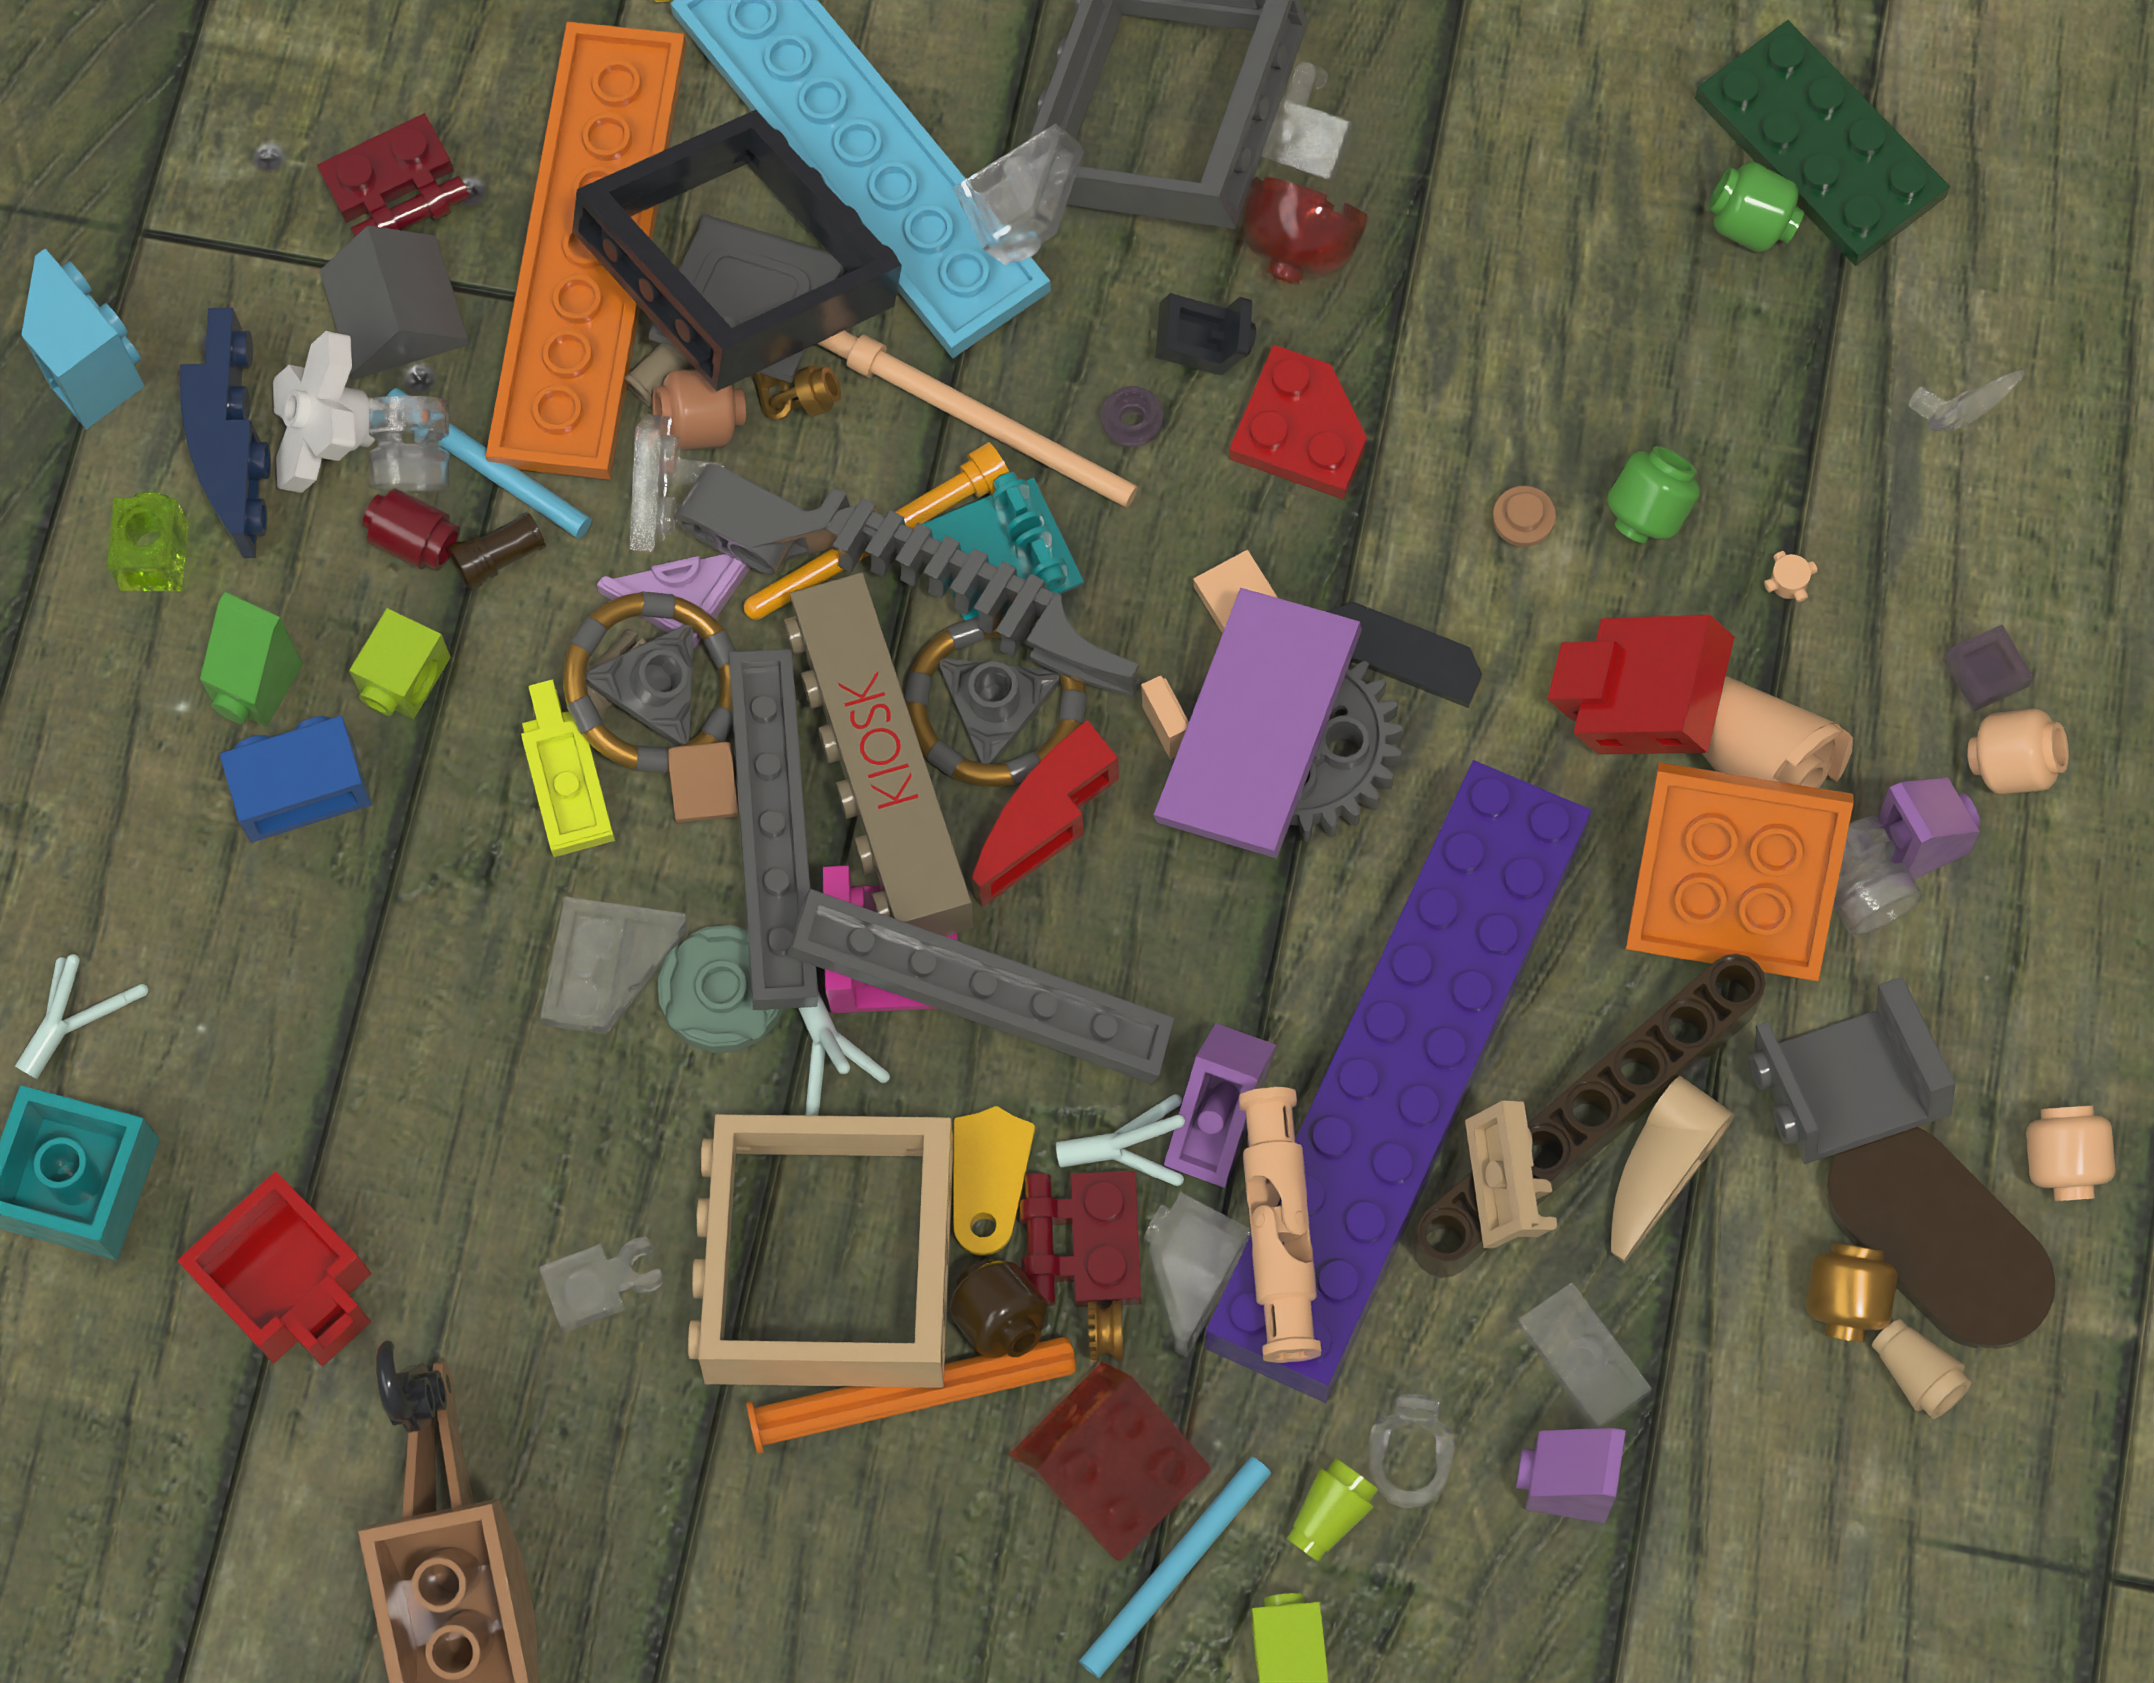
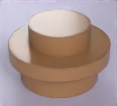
M1517 486L1505 491L1496 501L1493 510V524L1499 536L1506 542L1518 547H1529L1543 542L1551 534L1556 519V511L1551 499L1543 491L1530 486Z

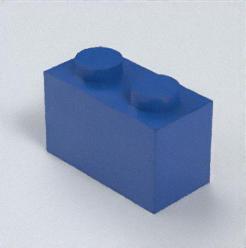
M342 715L332 719L327 716L313 717L299 723L293 731L274 737L266 735L252 736L238 742L233 750L220 753L238 821L251 843L373 805L353 737Z

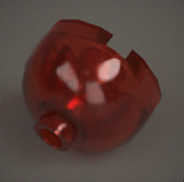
M1254 177L1245 201L1242 223L1244 237L1252 252L1269 263L1266 274L1290 284L1300 285L1303 275L1312 277L1328 276L1340 271L1353 258L1369 221L1367 214L1347 203H1344L1342 212L1339 214L1333 211L1335 206L1326 200L1328 195L1276 178L1265 177L1264 181H1262L1258 177Z

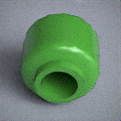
M1753 161L1745 163L1738 170L1729 167L1719 180L1708 204V211L1714 213L1713 224L1718 233L1758 253L1767 251L1778 240L1788 243L1796 233L1804 215V211L1796 207L1799 193L1797 185L1792 180Z
M1660 446L1653 447L1651 452L1639 451L1633 453L1620 471L1607 496L1608 506L1617 517L1615 527L1628 538L1640 543H1646L1650 537L1661 540L1675 537L1699 500L1700 486L1694 478L1697 472L1695 467L1681 455Z

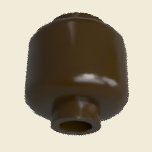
M984 1260L970 1266L959 1276L953 1288L954 1293L950 1302V1312L953 1321L977 1352L985 1358H997L1006 1354L1010 1357H1020L1031 1351L1038 1344L1041 1338V1331L1048 1318L1047 1302L1018 1265L1009 1261Z

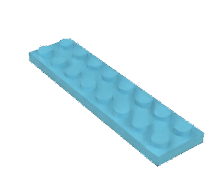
M674 0L670 3L672 15L750 111L757 110L774 129L782 132L791 148L809 167L818 170L825 184L845 205L851 206L858 213L862 223L882 244L887 245L893 250L902 264L897 291L952 358L1051 292L1049 278L818 0Z

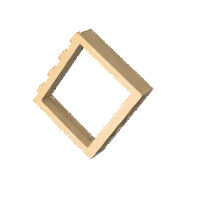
M715 1114L714 1138H703L701 1148L702 1177L711 1178L710 1198H699L697 1206L698 1238H707L706 1258L695 1259L693 1265L694 1299H703L701 1320L690 1321L688 1336L689 1359H699L705 1384L944 1388L954 1154L951 1118ZM736 1154L923 1156L915 1343L724 1341Z

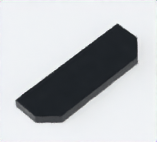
M1356 602L1327 611L1328 613L1360 621L1362 631L1350 662L1359 664L1366 661L1369 663L1368 669L1469 708L1482 678L1481 670L1470 647Z

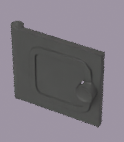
M704 214L699 222V229L679 269L731 328L845 275L847 272L828 251ZM653 323L649 332V339L676 347L659 327ZM807 349L758 373L792 383Z

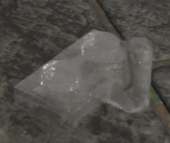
M1306 61L1300 62L1293 69L1284 99H1281L1261 156L1334 181L1353 122L1306 107L1312 89L1317 90L1324 87L1327 83L1328 75L1326 70L1319 65Z
M647 414L635 427L629 550L654 552L664 540L665 534H673L676 523L674 515L677 512L676 497L667 496L668 483L694 485L706 464L711 463L725 468L724 463L679 459L680 438L679 436H671L672 417Z

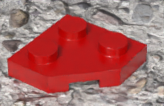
M1273 344L1229 448V460L1345 500L1366 449L1367 436L1331 364Z

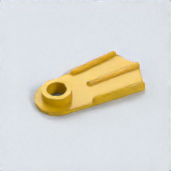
M998 1106L954 1119L953 1227L958 1243L966 1251L975 1255L994 1254L1003 1249L1012 1237L1035 1133V1125L1033 1123L1017 1118ZM981 1219H989L995 1223L996 1229L988 1237H978L972 1232L974 1223Z

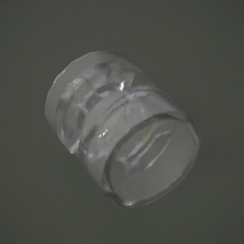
M386 396L369 399V436L378 441V447L369 452V488L390 491L393 488L401 491L449 489V452L440 447V441L449 436V400L426 396ZM403 433H414L416 444H402Z
M1877 816L1866 817L1849 824L1833 908L1848 934L1852 937L1868 934L1890 924L1913 909L1924 896L1906 864L1892 862L1891 859L1897 848Z

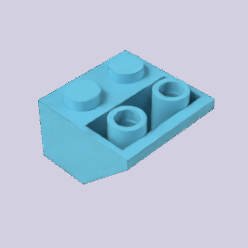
M44 249L35 255L21 335L50 388L87 430L145 387L135 367V364L141 361L142 358L125 336L128 334V330L111 307L106 303L99 307L89 293L92 289L79 270L70 261L60 266L51 254Z

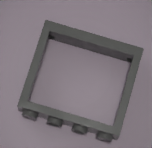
M1076 0V15L1068 37H1064L1058 46L1057 66L1050 85L1042 91L1039 97L1038 117L1031 136L1021 146L1024 154L1018 169L1036 200L1236 229L1309 23L1300 1ZM1122 14L1254 31L1200 183L1067 165Z

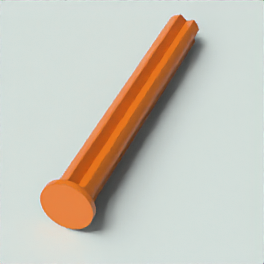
M1060 1337L1038 1342L1031 1351L1020 1357H1010L1006 1354L997 1358H985L982 1355L945 1364L944 1388L847 1386L755 1408L753 1401L746 1402L756 1451L757 1454L764 1453V1445L1071 1375L1076 1371V1359L1069 1338Z

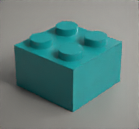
M20 1085L0 1139V1229L118 1261L160 1138L142 1117Z

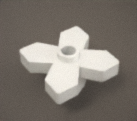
M325 331L311 344L305 368L288 365L274 378V413L283 418L287 426L276 456L278 489L299 493L304 492L317 480L322 458L339 461L347 453L357 449L359 446L369 447L376 439L381 421L378 401L368 398L362 390L345 387L352 368L351 338L349 335Z

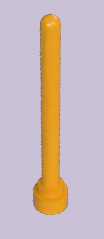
M988 442L967 454L968 462L960 466L961 473L896 510L895 513L904 517L907 527L914 529L917 523L923 524L973 494L977 498L987 493L989 496H993V493L996 491L993 482L999 476L1009 473L1007 466L994 446ZM833 548L747 598L744 603L746 616L753 620L762 619L791 602V592L819 585L844 571V568L838 566L839 551ZM865 551L861 556L860 560L866 558L871 554Z

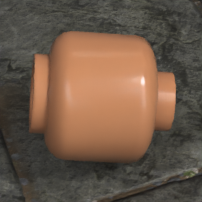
M696 369L671 371L666 376L663 386H656L653 391L652 414L655 431L659 436L665 435L669 444L678 450L723 448L732 440L735 426H743L745 424L746 401L742 389H733L732 385L716 392Z

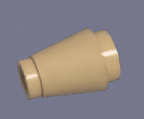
M1901 1319L1889 1324L1872 1343V1347L1880 1354V1358L1915 1411L1924 1410L1932 1419L1938 1418L1950 1410L1965 1395L1971 1385V1381L1962 1373L1965 1367L1964 1364L1913 1328L1908 1327Z

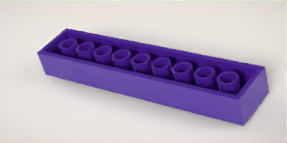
M1472 761L1295 1139V1143L1303 1147L1309 1231L1313 1249L1317 1298L1311 1302L1314 1339L1320 1341L1321 1356L1310 1360L1286 1363L1263 1360L1262 1346L1267 1344L1264 1306L1259 1305L1256 1301L1252 1235L1248 1239L1206 1329V1350L1327 1403L1585 839L1592 812L1591 809L1478 761ZM1281 1197L1277 1206H1282Z

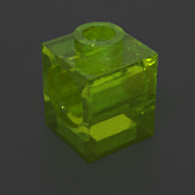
M140 492L135 494L134 498H114L107 567L121 591H182L188 521L176 498H170L158 492ZM150 532H161L160 537L154 543L148 546H136L143 535Z

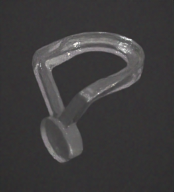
M1415 1394L1398 1396L1395 1414L1377 1420L1371 1429L1369 1444L1370 1480L1379 1489L1377 1493L1391 1504L1404 1508L1421 1507L1434 1501L1445 1489L1452 1465L1455 1438L1452 1430L1438 1420L1440 1404L1434 1398ZM1417 1423L1436 1438L1437 1470L1434 1479L1427 1487L1418 1491H1404L1396 1488L1386 1478L1383 1472V1459L1391 1431Z

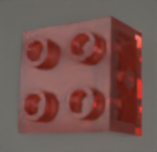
M1101 1362L1008 1454L1024 1473L1047 1485L1109 1556L1118 1561L1124 1559L1210 1471L1209 1464L1131 1375L1104 1362Z

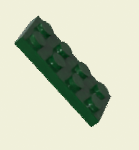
M1786 20L1697 87L1695 100L1755 162L1792 180L1797 185L1799 193L1796 205L1804 211L1805 215L1854 266H1857L1947 197L1950 185L1789 20Z

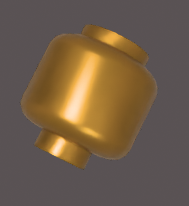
M1832 1242L1831 1252H1822L1814 1257L1806 1298V1311L1813 1319L1826 1323L1824 1336L1864 1342L1866 1330H1881L1889 1325L1898 1275L1894 1266L1883 1261L1885 1251Z

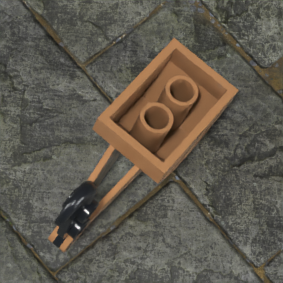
M388 1340L384 1341L379 1346L376 1357L377 1382L382 1406L392 1425L403 1424L408 1432L403 1515L400 1519L366 1525L358 1533L389 1683H539L536 1618L523 1555L499 1499L474 1503L457 1423L454 1387L449 1367L445 1361L428 1365L420 1363L410 1365L396 1373L393 1356L394 1344ZM436 1414L452 1508L436 1511L434 1423L436 1421Z

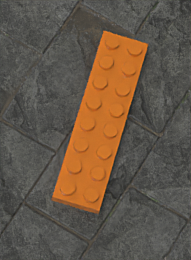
M576 22L566 23L485 456L487 462L506 464L524 471L611 479L627 388L624 378L630 372L641 308L572 232L576 191L585 185L669 148L687 49L684 33ZM659 204L631 216L652 241Z

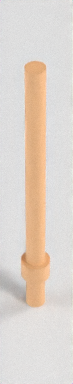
M844 330L817 343L847 359V367L868 378H871L874 374L1125 508L1129 507L1137 493V485L886 353V345L865 334L858 338Z

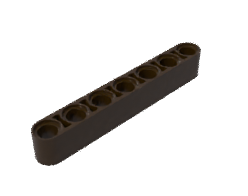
M1740 954L1725 955L1716 960L1527 1123L1532 1135V1146H1547L1556 1153L1559 1159L1558 1164L1551 1168L1531 1167L1533 1179H1546L1552 1186L1551 1193L1536 1199L1537 1206L1657 1103L1665 1090L1677 1077H1687L1750 1022L1757 1012L1766 984L1764 972L1757 962L1748 956ZM1725 981L1737 982L1745 988L1749 998L1741 1002L1728 1001L1720 995L1716 985ZM1676 1022L1691 1023L1699 1030L1702 1039L1688 1044L1680 1042L1672 1036L1669 1026ZM1628 1063L1644 1064L1653 1073L1654 1080L1644 1085L1633 1084L1624 1077L1621 1068ZM1581 1104L1596 1105L1602 1109L1607 1121L1594 1127L1583 1125L1574 1116L1573 1109ZM1470 1172L1426 1210L1419 1219L1414 1242L1415 1259L1420 1267L1430 1275L1441 1278L1454 1276L1462 1272L1489 1249L1483 1247L1473 1172ZM1436 1229H1449L1460 1237L1462 1246L1453 1253L1437 1252L1430 1246L1427 1236Z

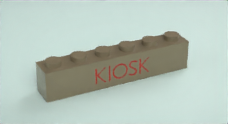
M863 572L791 592L794 616L784 619L786 633L793 655L805 652L810 667L809 671L801 673L810 708L814 709L822 706L828 725L818 727L828 764L840 761L845 780L836 782L846 819L857 816L863 835L853 838L864 875L875 872L881 888L880 892L871 894L875 912L942 936L974 928L972 903Z

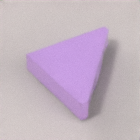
M727 554L700 559V556L651 566L652 570L628 576L614 579L604 576L597 583L599 593L610 600L632 593H640L641 591L674 594L696 604L716 619L751 567ZM639 616L667 633L684 626L683 623L674 619ZM693 631V648L695 649L702 638Z

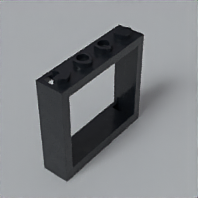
M757 110L585 185L576 191L572 229L574 235L716 392L874 317L895 305L902 264L899 262L896 254L890 247L882 244L862 223L858 213L851 206L845 205L825 184L819 171L809 167L791 148L783 133L778 129H774ZM747 164L846 269L848 274L731 328L635 223L631 216Z

